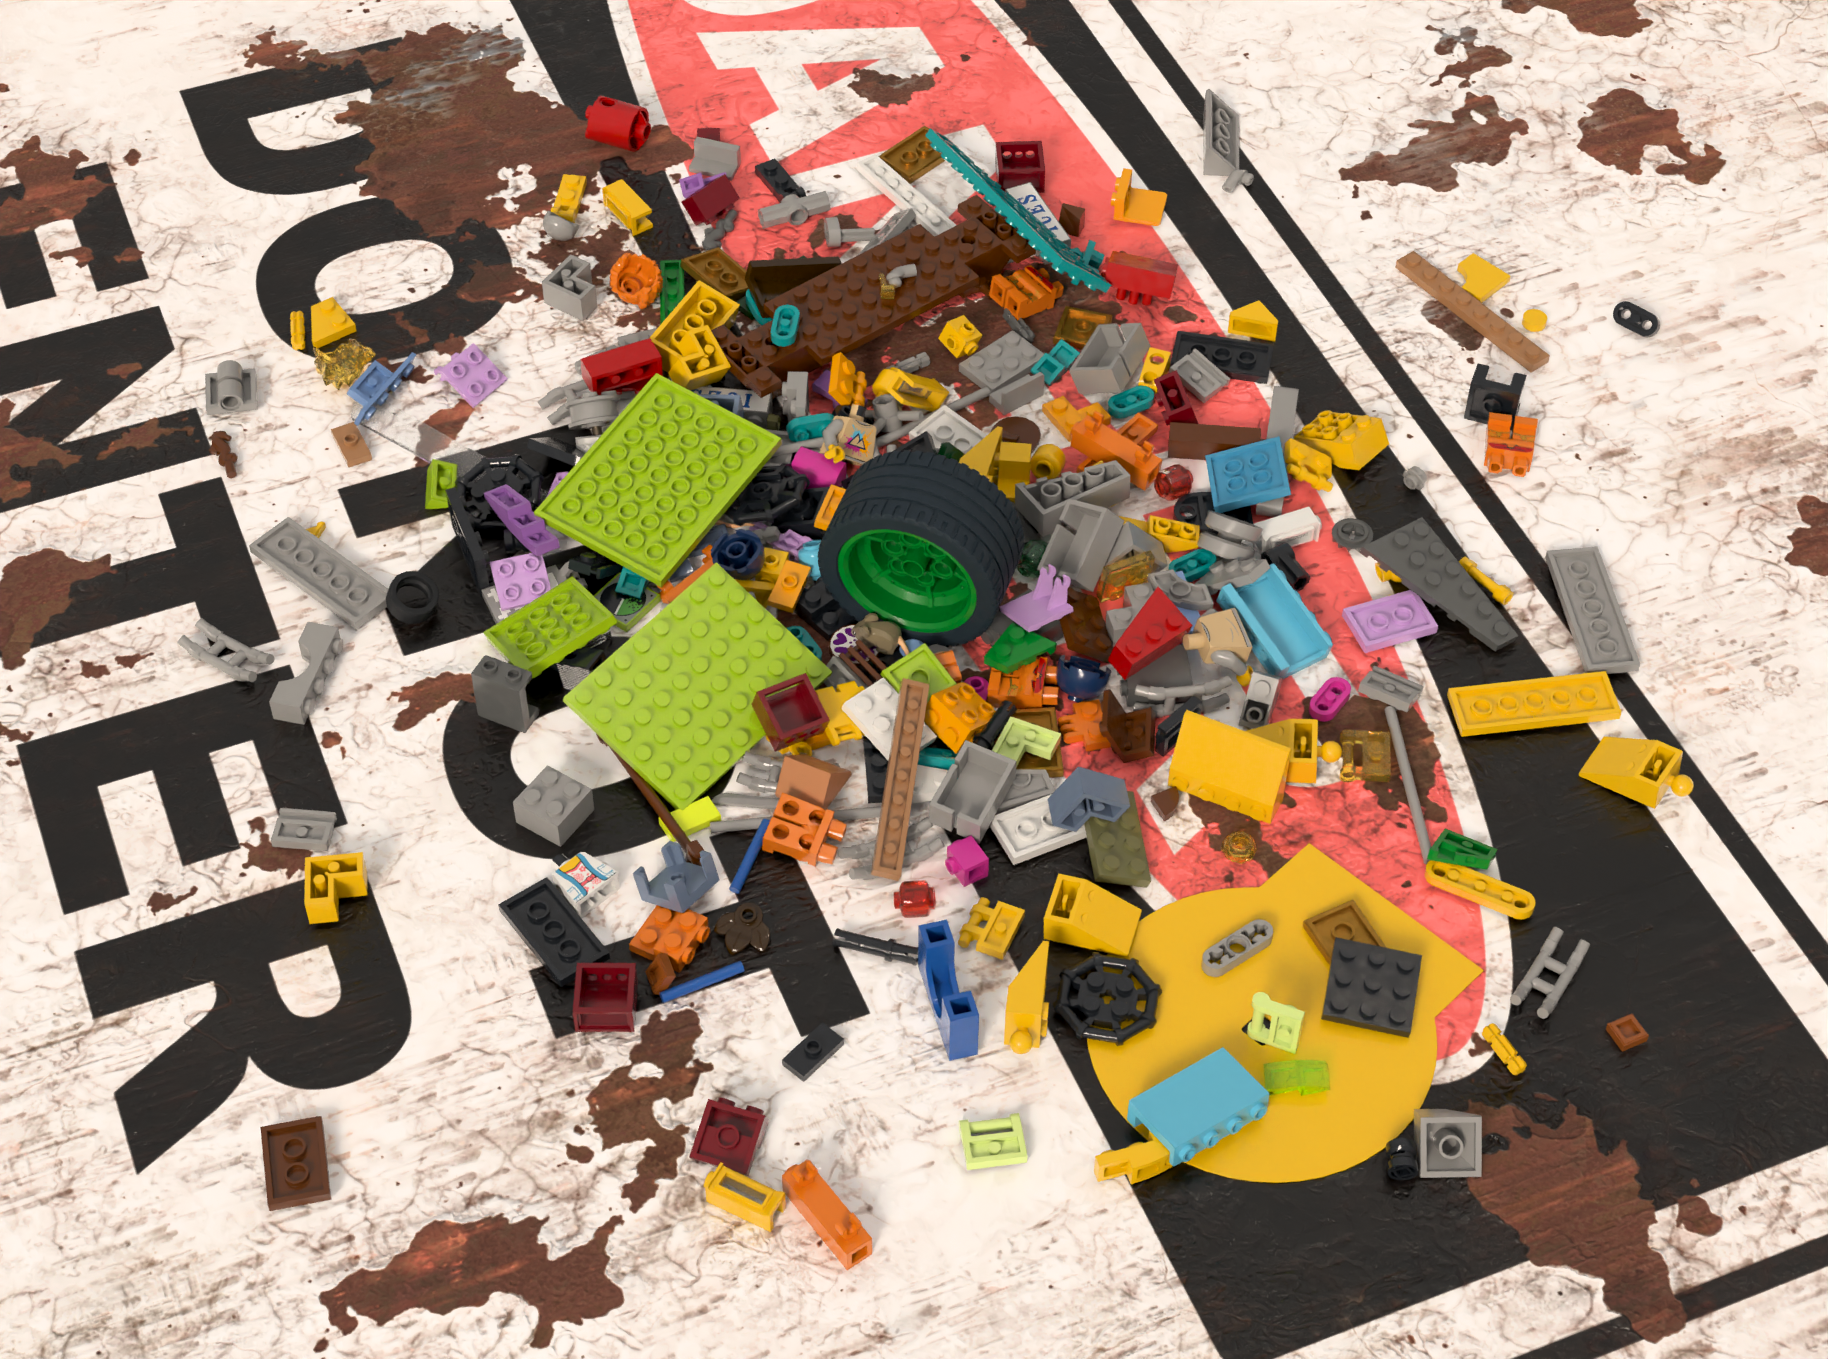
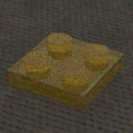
M1151 550L1103 567L1096 593L1101 603L1121 598L1124 595L1126 586L1148 583L1147 575L1151 573L1155 561Z

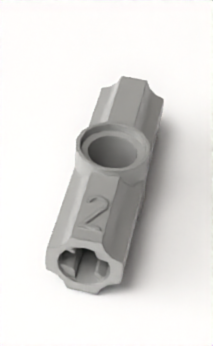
M826 191L801 198L791 194L783 198L779 204L758 209V217L763 229L787 222L796 226L804 223L809 216L831 210V205Z

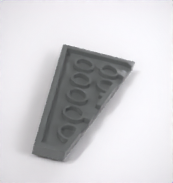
M1423 517L1363 546L1359 552L1366 558L1370 556L1379 562V567L1385 572L1390 570L1401 579L1403 585L1433 607L1437 605L1448 613V618L1454 622L1458 620L1469 628L1470 634L1492 650L1497 651L1514 642L1518 637V634Z

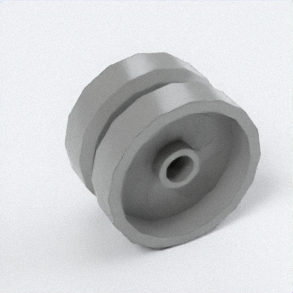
M1208 511L1204 523L1207 527L1218 531V534L1202 532L1197 546L1229 560L1238 559V561H1244L1253 558L1255 554L1253 547L1241 542L1242 540L1253 543L1259 542L1263 529L1228 515Z

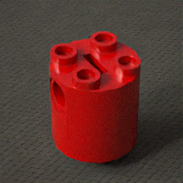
M600 95L593 106L589 105L586 109L585 117L588 119L585 137L587 139L636 152L650 136L651 124L649 123V113L644 107Z

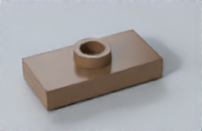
M354 422L331 429L332 437L348 468L372 460L371 452Z

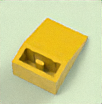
M1329 410L1319 413L1311 423L1305 425L1294 436V440L1331 457L1332 463L1337 467L1360 470L1389 445L1381 418L1368 415L1336 413Z
M1058 873L1044 916V939L1128 957L1142 910L1086 879Z

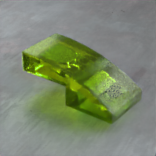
M1290 1060L1263 1064L1265 1088L1270 1093L1269 1096L1298 1090L1301 1096L1330 1090L1329 1071L1326 1061Z

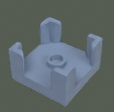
M669 841L661 848L666 868L649 882L646 871L642 866L632 873L642 901L680 913H684L720 880L710 852L703 850L699 852L702 866L686 862L680 844Z

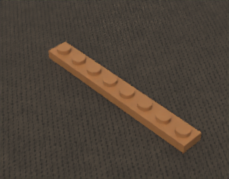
M1415 251L1396 260V269L1532 373L1549 362L1550 355Z
M903 678L900 683L871 875L895 881L900 879L930 685Z

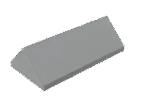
M1207 89L1203 113V175L1229 176L1232 171L1239 170V115L1211 89Z

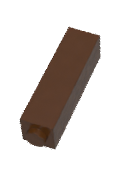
M1170 422L1168 458L1206 460L1205 455L1265 439H1261V428Z

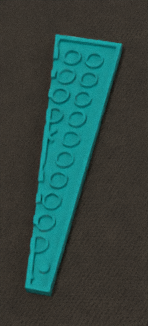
M931 128L928 130L925 136L932 142L930 146L939 153H942L940 156L947 162L952 163L951 167L963 174L961 177L972 184V188L976 192L985 195L983 199L990 205L996 206L994 210L1001 216L1007 217L1005 221L1012 227L1018 228L1016 232L1029 240L1028 244L1031 247L1041 251L1039 255L1046 261L1052 262L1051 267L1060 274L1067 272V275L1078 283L1081 280L1084 281V284L1093 291L1099 289L1107 293L1112 286L1093 268L1085 265V261L1080 256L1070 251L1071 248L1057 239V236L1011 194L1003 191L1001 185L989 178L988 174L975 165V162L952 141Z

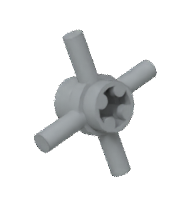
M891 394L880 395L873 399L874 410H866L865 417L875 421L873 426L876 427V435L880 431L892 432L901 428L903 425L902 421H922L924 416L922 411H902L904 404H901Z

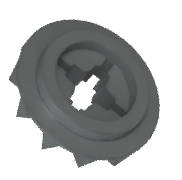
M1343 519L1338 521L1332 528V542L1337 543L1338 548L1346 547L1348 552L1351 549L1360 552L1363 546L1373 541L1371 527L1359 519ZM1352 531H1355L1354 539L1349 538L1350 534H1352Z

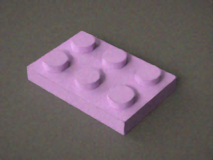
M1411 590L1347 607L1342 612L1343 619L1364 653L1435 634L1438 629L1437 623L1420 596Z

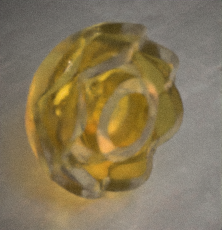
M1235 831L1224 838L1221 850L1228 860L1243 864L1253 859L1257 851V844L1250 834L1243 831Z

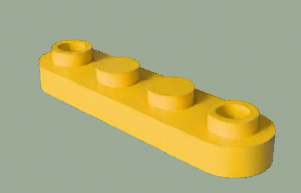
M1432 860L1426 865L1425 879L1429 884L1515 919H1527L1533 914L1536 903L1535 898L1531 893L1461 865Z

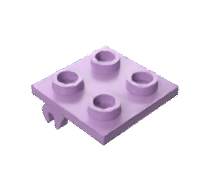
M475 343L471 344L460 354L454 353L451 356L452 361L446 366H438L434 369L435 375L440 373V380H447L472 408L477 406L508 379Z
M533 553L490 562L501 611L526 606L551 590L542 555L536 557Z
M1048 564V573L1044 567L1041 568L1034 591L1000 606V611L1028 632L1038 630L1041 626L1061 619L1063 616L1073 612V606L1067 603V590L1071 584V579L1063 574V583L1057 577L1053 587V577L1056 574V568L1051 564Z

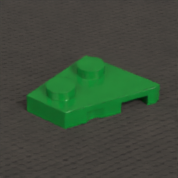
M1011 623L984 656V664L1009 674L1022 665L1035 662L1038 655L1045 652L1049 654L1054 653L1057 643Z
M1445 828L1430 848L1427 859L1487 870L1495 859L1498 849Z

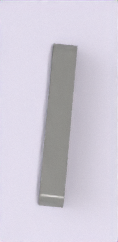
M1274 386L1266 440L1279 436L1284 453L1285 442L1292 438L1299 389ZM1284 497L1258 503L1255 515L1269 517L1282 515Z

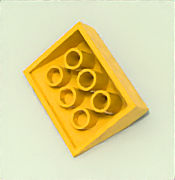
M1186 710L1169 769L1168 786H1176L1178 791L1187 792L1200 797L1202 800L1216 803L1231 811H1237L1255 820L1271 824L1283 801L1291 748Z

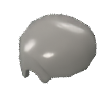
M547 211L543 218L545 232L555 240H570L579 229L578 224L572 223L550 211Z

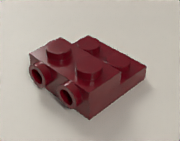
M718 1097L717 1101L708 1099L689 1158L718 1167L720 1162H722L725 1167L749 1176L757 1148L760 1149L769 1119L763 1115L764 1111L753 1106L747 1105L745 1110L735 1107L736 1103L726 1098Z

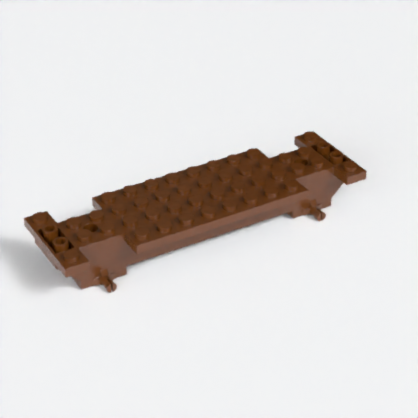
M975 195L958 204V212L967 220L934 237L921 224H918L764 303V311L772 319L774 318L775 310L782 305H793L798 308L800 322L796 340L793 344L781 347L771 341L773 320L739 338L724 324L711 331L731 366L729 371L747 388L752 389L760 398L772 393V399L782 396V382H787L788 372L810 373L831 362L835 354L841 352L844 355L957 295L964 299L971 294L982 292L989 300H992L989 296L992 276L1001 274L1010 258L1014 262L1019 263L1035 255L1036 249L1028 244L1029 240L1020 236L1014 227L1008 224L1003 217L980 197ZM915 264L917 276L901 279L902 285L898 288L892 289L889 287V281L886 280L888 273L896 267Z

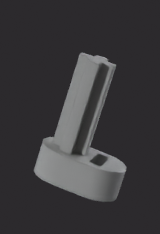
M837 217L824 218V234L827 247H840L841 242L871 241L875 236L874 228L840 229Z

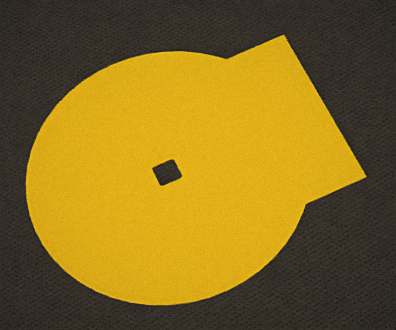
M1309 843L1260 887L1226 888L1199 893L1165 905L1139 921L1128 957L1110 953L1107 956L1139 960V965L1155 984L1161 986L1162 994L1159 996L1155 1015L1157 1023L1152 1029L1147 1028L1126 1040L1122 1046H1116V1043L1087 1039L1088 1051L1094 1071L1103 1090L1113 1106L1134 1128L1127 1120L1129 1100L1224 1047L1270 1093L1267 1112L1260 1120H1253L1243 1126L1236 1134H1229L1219 1140L1215 1146L1205 1148L1195 1154L1191 1160L1184 1163L1206 1172L1250 1182L1284 1183L1322 1178L1347 1170L1366 1161L1382 1151L1389 1141L1396 1139L1414 1119V1109L1421 1108L1428 1094L1436 1067L1437 1033L1434 1018L1484 970ZM1353 899L1387 948L1422 955L1409 1038L1321 1019L1330 965L1303 928L1304 920ZM1254 920H1265L1272 925V942L1267 948L1222 976L1211 977L1204 973L1201 967L1202 957L1208 948ZM1236 943L1230 946L1233 952L1241 953L1245 951V947L1241 944ZM1103 967L1104 972L1122 974L1123 970ZM1132 975L1131 979L1134 983V987L1136 989L1143 988V986ZM1264 992L1272 1001L1284 1005H1292L1298 1010L1305 1012L1300 1042L1295 1054L1268 1044L1262 1046L1242 1031V1028L1252 1020L1254 1009L1251 1004L1255 993ZM1110 996L1102 997L1105 1004H1110V1001L1114 1000ZM1137 1001L1136 1009L1144 1012L1146 1001ZM1265 1014L1264 1017L1271 1021L1272 1016ZM1128 1019L1123 1021L1120 1026L1121 1029L1134 1023V1021L1130 1020L1128 1022ZM1093 1026L1094 1028L1111 1030L1108 1028ZM1143 1123L1136 1126L1134 1129L1148 1140L1149 1129Z

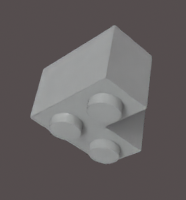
M569 255L542 281L544 303L582 321L597 308L596 288L592 284L591 266L585 260Z
M1127 521L1121 527L1100 576L1113 583L1131 569L1146 579L1149 573L1160 572L1168 566L1162 542Z
M1150 582L1126 586L1124 589L1123 608L1106 612L1105 626L1112 642V648H1114L1117 641L1154 592Z

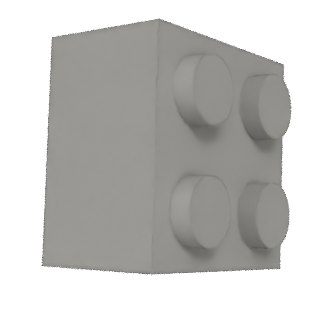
M548 765L513 801L516 823L560 847L595 810L591 788Z

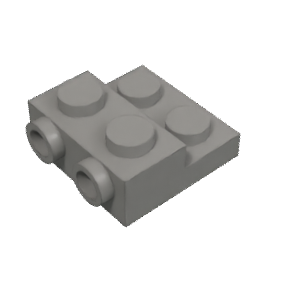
M788 372L787 382H782V397H787V400H783V415H788V423L795 418L809 416L808 372Z

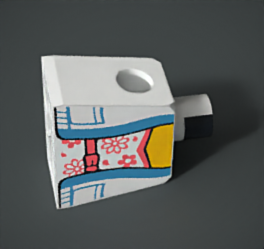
M580 852L570 860L563 854H558L551 862V867L555 870L552 874L554 886L581 919L620 890L618 872L586 852Z

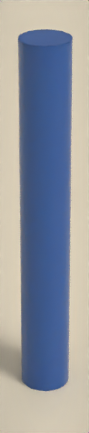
M762 819L729 887L731 892L740 893L762 847L763 836L770 820Z
M738 961L659 992L660 998L663 1003H666L744 972L743 964L741 961Z

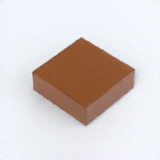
M658 953L645 971L653 994L660 995L659 992L666 990L676 977L666 953Z
M1632 1013L1608 1023L1606 1031L1622 1052L1646 1042L1649 1037Z

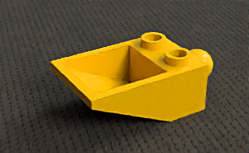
M997 426L962 456L959 461L961 464L968 465L970 469L977 470L980 475L986 476L991 483L994 479V470H998L997 467H994L995 452H1000L1003 427Z
M1287 719L1246 731L1291 748L1286 782L1316 783L1317 757H1321L1328 763H1334L1342 755L1341 746L1335 741H1327L1322 746H1317L1318 719Z
M1603 737L1579 772V776L1654 809L1669 787H1671L1675 795L1685 797L1692 792L1694 786L1689 776L1678 775L1683 751L1658 740Z
M1043 941L1008 986L1004 1045H1010L1013 1052L1017 1054H1026L1032 1047L1039 1048L1040 1037H1046L1049 1002H1044L1049 941Z

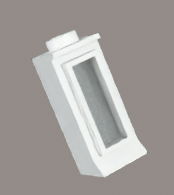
M1305 507L1254 523L1253 525L1261 527L1263 531L1259 542H1255L1253 545L1261 555L1262 552L1284 542L1288 543L1291 547L1313 540L1318 542L1319 533L1322 529L1321 520L1312 512L1310 507Z

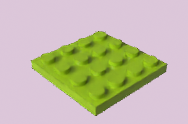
M571 576L483 633L489 643L509 664L532 672V678H535L549 666L561 662L565 656L574 650L584 647L596 636L609 631L612 626L617 624V621L603 604Z

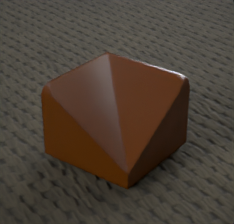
M1063 203L1059 223L1068 235L1080 236L1085 223V208Z

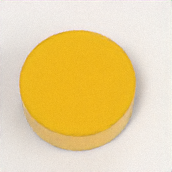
M1530 309L1524 312L1522 325L1525 329L1532 332H1539L1545 329L1547 315L1543 311Z

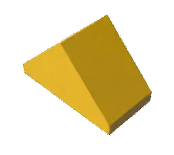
M1258 300L1230 312L1227 333L1275 342L1278 320Z

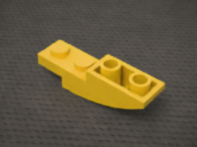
M1152 515L1149 516L1147 522L1119 516L1124 520L1123 524L1129 521L1162 542L1165 553L1198 548L1199 525Z
M1149 1130L1148 1142L1146 1143L1136 1142L1127 1148L1116 1151L1106 1150L1100 1155L1095 1156L1094 1174L1098 1182L1127 1174L1130 1184H1134L1156 1176L1173 1166L1169 1163V1150Z

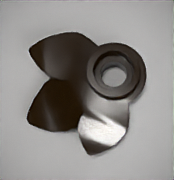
M744 903L735 912L722 915L714 928L715 933L726 935L725 944L730 955L739 953L749 944L758 951L764 952L770 940V930L762 922V910L754 903ZM751 912L753 917L747 920L743 918L744 914Z

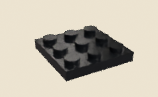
M1335 937L1321 1019L1409 1038L1422 955Z

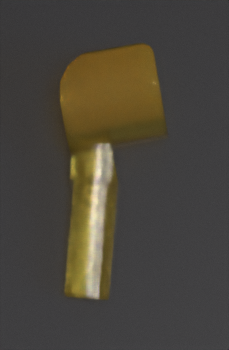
M879 274L881 299H894L895 285L887 284L884 274Z

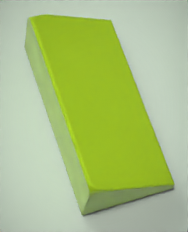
M432 459L427 470L425 509L448 508L445 490L456 488L457 464Z

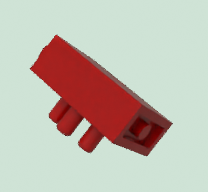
M1112 251L1111 257H1106L1101 276L1112 285L1111 287L1118 288L1116 293L1118 300H1125L1128 290L1130 291L1129 304L1136 305L1139 294L1143 293L1142 304L1150 306L1153 296L1171 298L1178 264L1131 255L1125 251Z

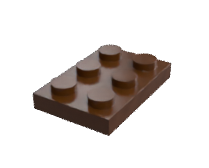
M1068 587L1067 603L1073 606V612L1059 619L1067 648L1110 663L1108 659L1113 650L1112 642L1109 638L1097 598Z
M322 1116L260 1127L269 1211L332 1200Z

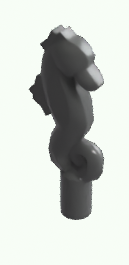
M734 209L729 210L724 219L716 222V229L712 227L704 230L703 249L711 250L722 246L720 240L724 237L725 231L731 232L735 228L733 222L738 215L737 211Z

